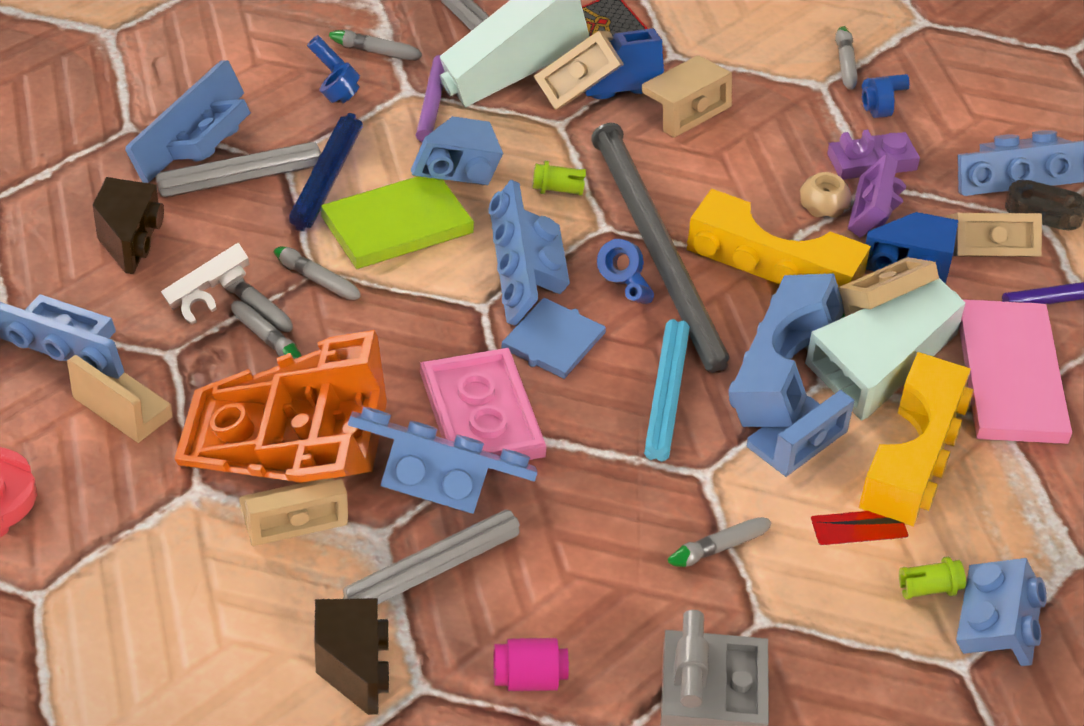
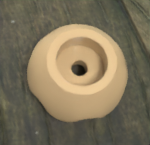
M817 173L809 177L800 188L801 204L814 217L830 216L836 218L845 209H849L851 205V191L847 183L834 173Z

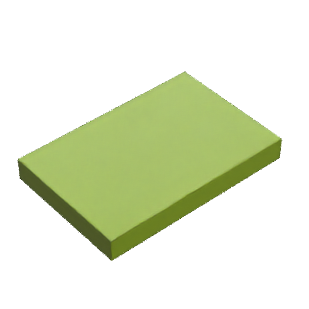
M417 176L321 205L322 219L356 269L474 233V221L443 179Z

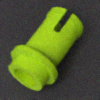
M544 161V164H535L532 188L540 189V194H545V191L549 190L582 196L586 169L551 166L549 161Z
M943 557L941 563L909 568L901 567L899 569L900 588L906 587V590L902 591L903 597L906 600L912 599V597L944 592L948 596H956L958 590H963L966 587V576L962 562L960 560L952 561L950 557Z

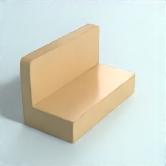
M598 30L534 75V78L555 110H560L624 65L610 43L613 36L609 31Z
M695 56L643 83L642 93L663 104V132L675 138L732 107V72L701 56Z
M954 213L946 215V218L958 220L953 256H1042V214Z
M907 257L840 286L845 317L864 308L872 309L939 279L936 262Z
M77 355L67 360L73 398L137 443L141 442L173 417L172 407L169 402L125 372L116 379L103 374Z
M329 478L308 481L248 494L239 498L240 509L252 546L348 525L347 491L342 479L334 480Z

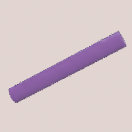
M441 55L434 57L416 132V138L420 142H423L424 138L434 131L443 90L440 74L445 72L439 57Z

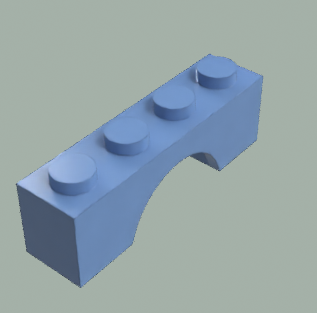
M834 273L784 275L777 292L772 295L769 309L763 321L758 325L757 334L749 351H746L744 354L743 364L735 381H732L729 387V401L731 406L736 409L742 427H790L796 422L807 394L796 363L791 359L800 350L809 345L812 331L841 319L844 308Z

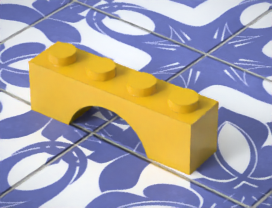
M711 188L690 218L686 250L777 284L781 283L784 275L834 273L838 287L865 275L871 246L831 231L819 238L806 241H793L776 237L763 230L755 222L751 214V202Z
M917 352L905 381L898 414L908 420L920 436L912 441L901 444H879L865 479L859 509L870 511L913 527L920 509L930 511L938 484L931 482L933 476L943 477L950 456V451L944 450V446L947 444L954 447L962 424V420L956 418L957 413L966 415L973 396L974 389L966 387L971 368Z

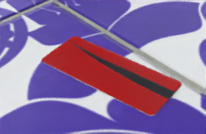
M870 511L811 516L818 544L821 546L908 538L909 536L905 523Z

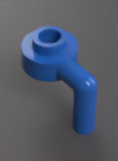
M316 35L309 41L307 47L332 71L320 86L319 91L331 103H335L338 100L344 103L358 91L360 86L357 82L360 74L349 63H345L319 35Z
M908 74L865 79L861 86L862 102L865 111H870L873 118L891 117L895 104L894 91L909 89L910 81Z
M613 239L605 243L597 256V266L601 275L611 282L626 284L625 295L629 300L641 304H649L653 301L654 292L640 274L643 269L644 259L638 246L624 239ZM622 255H627L629 258L628 267L624 270H619L617 267L618 258Z

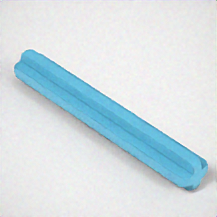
M671 319L665 326L644 451L645 456L649 460L657 459L663 462L670 456L690 326L684 320L678 322L675 319Z

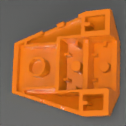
M375 330L329 337L317 342L319 350L295 359L291 353L276 358L278 366L254 375L250 369L196 389L174 458L175 461L181 466L294 482H308L372 472L380 435L348 426V421L352 411L362 413L363 407H370L383 412L386 409L387 398L379 341Z

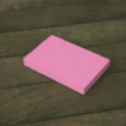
M509 348L420 362V374L442 438L455 441L456 435L470 437L484 443L483 451L500 456L502 449H509L529 456L530 460L546 457L544 438Z

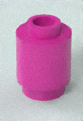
M557 638L507 639L506 644H494V686H507V691H558L559 680H568L569 676L568 649L558 648Z

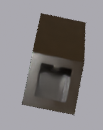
M106 177L93 203L96 235L125 273L134 274L141 258H146L149 254L151 236L154 229H160L163 223L164 205L158 203L157 185Z
M378 598L315 599L314 646L316 673L366 714H378V693H389V661H378V651L388 650V619H378Z

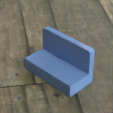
M839 390L821 404L807 396L794 424L790 427H762L748 437L746 446L787 477L848 432L855 400L842 390Z

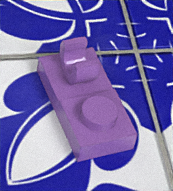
M866 129L863 130L862 138L852 140L848 132H843L840 142L829 143L827 155L838 176L842 179L859 178L885 154H889L898 161L896 173L917 170L920 160L906 132L871 136L869 130Z
M885 154L860 176L848 229L860 238L872 228L884 225L892 211L903 203V199L898 195L906 189V185L899 178L895 177L898 161L889 154Z

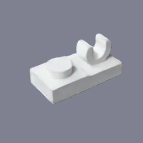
M237 243L161 292L172 310L182 305L181 311L185 320L193 325L197 321L190 310L192 304L196 301H203L208 305L211 312L215 311L216 303L213 297L204 290L210 286L213 288L221 283L223 288H226L244 277L246 272L243 268L249 265L248 256L240 244Z

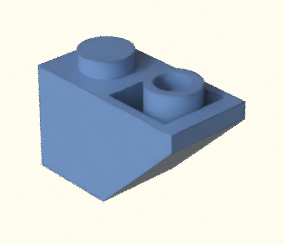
M452 116L424 138L412 165L411 173L412 176L489 185L503 155V151L490 122Z

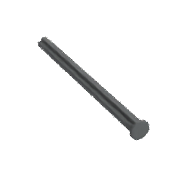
M605 123L593 132L591 137L593 146L601 150L682 321H686L690 326L689 336L705 369L710 373L718 370L724 371L728 367L727 362L730 356L622 140L624 136L623 130L616 123Z

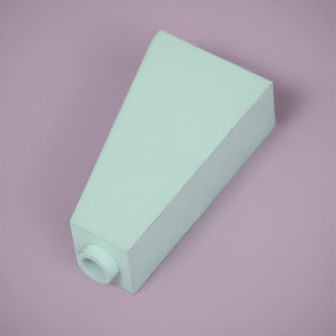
M508 1L439 56L445 71L440 74V79L448 95L451 97L456 94L464 107H467L549 66L590 36L581 1Z
M939 278L872 309L864 308L812 331L805 364L834 393L842 390L855 400L852 412L862 421L872 415L905 384L917 352L935 356L957 335L966 302Z

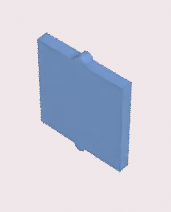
M543 298L502 341L501 348H509L512 354L528 361V365L531 367L538 366L565 379L605 334L606 327L580 315L577 309L570 310Z

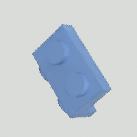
M1027 558L969 565L956 638L963 654L1012 649L1020 666L1032 665L1034 648L1041 643V628L1038 620L1040 607H1045L1047 593L1043 579L1035 576Z

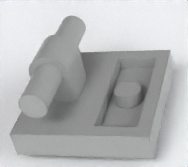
M698 610L686 611L683 615V631L665 630L660 726H768V639L704 633V614Z

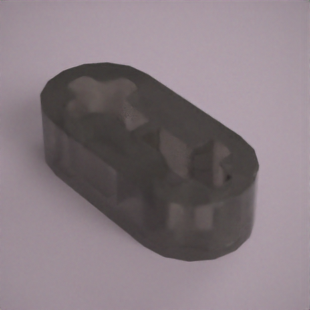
M1017 180L1009 187L1005 201V208L1008 213L1042 214V225L1068 231L1079 228L1084 221V197L1079 193L1031 180Z

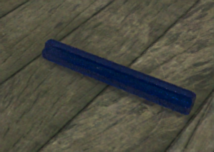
M348 113L347 116L340 117L289 215V222L296 226V230L305 231L306 228H311L314 225L321 211V205L325 203L362 130V121L356 119V114Z

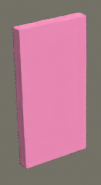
M962 299L966 303L959 331L965 367L971 368L967 382L968 388L974 389L971 407L976 439L1069 444L1072 430L1047 305Z

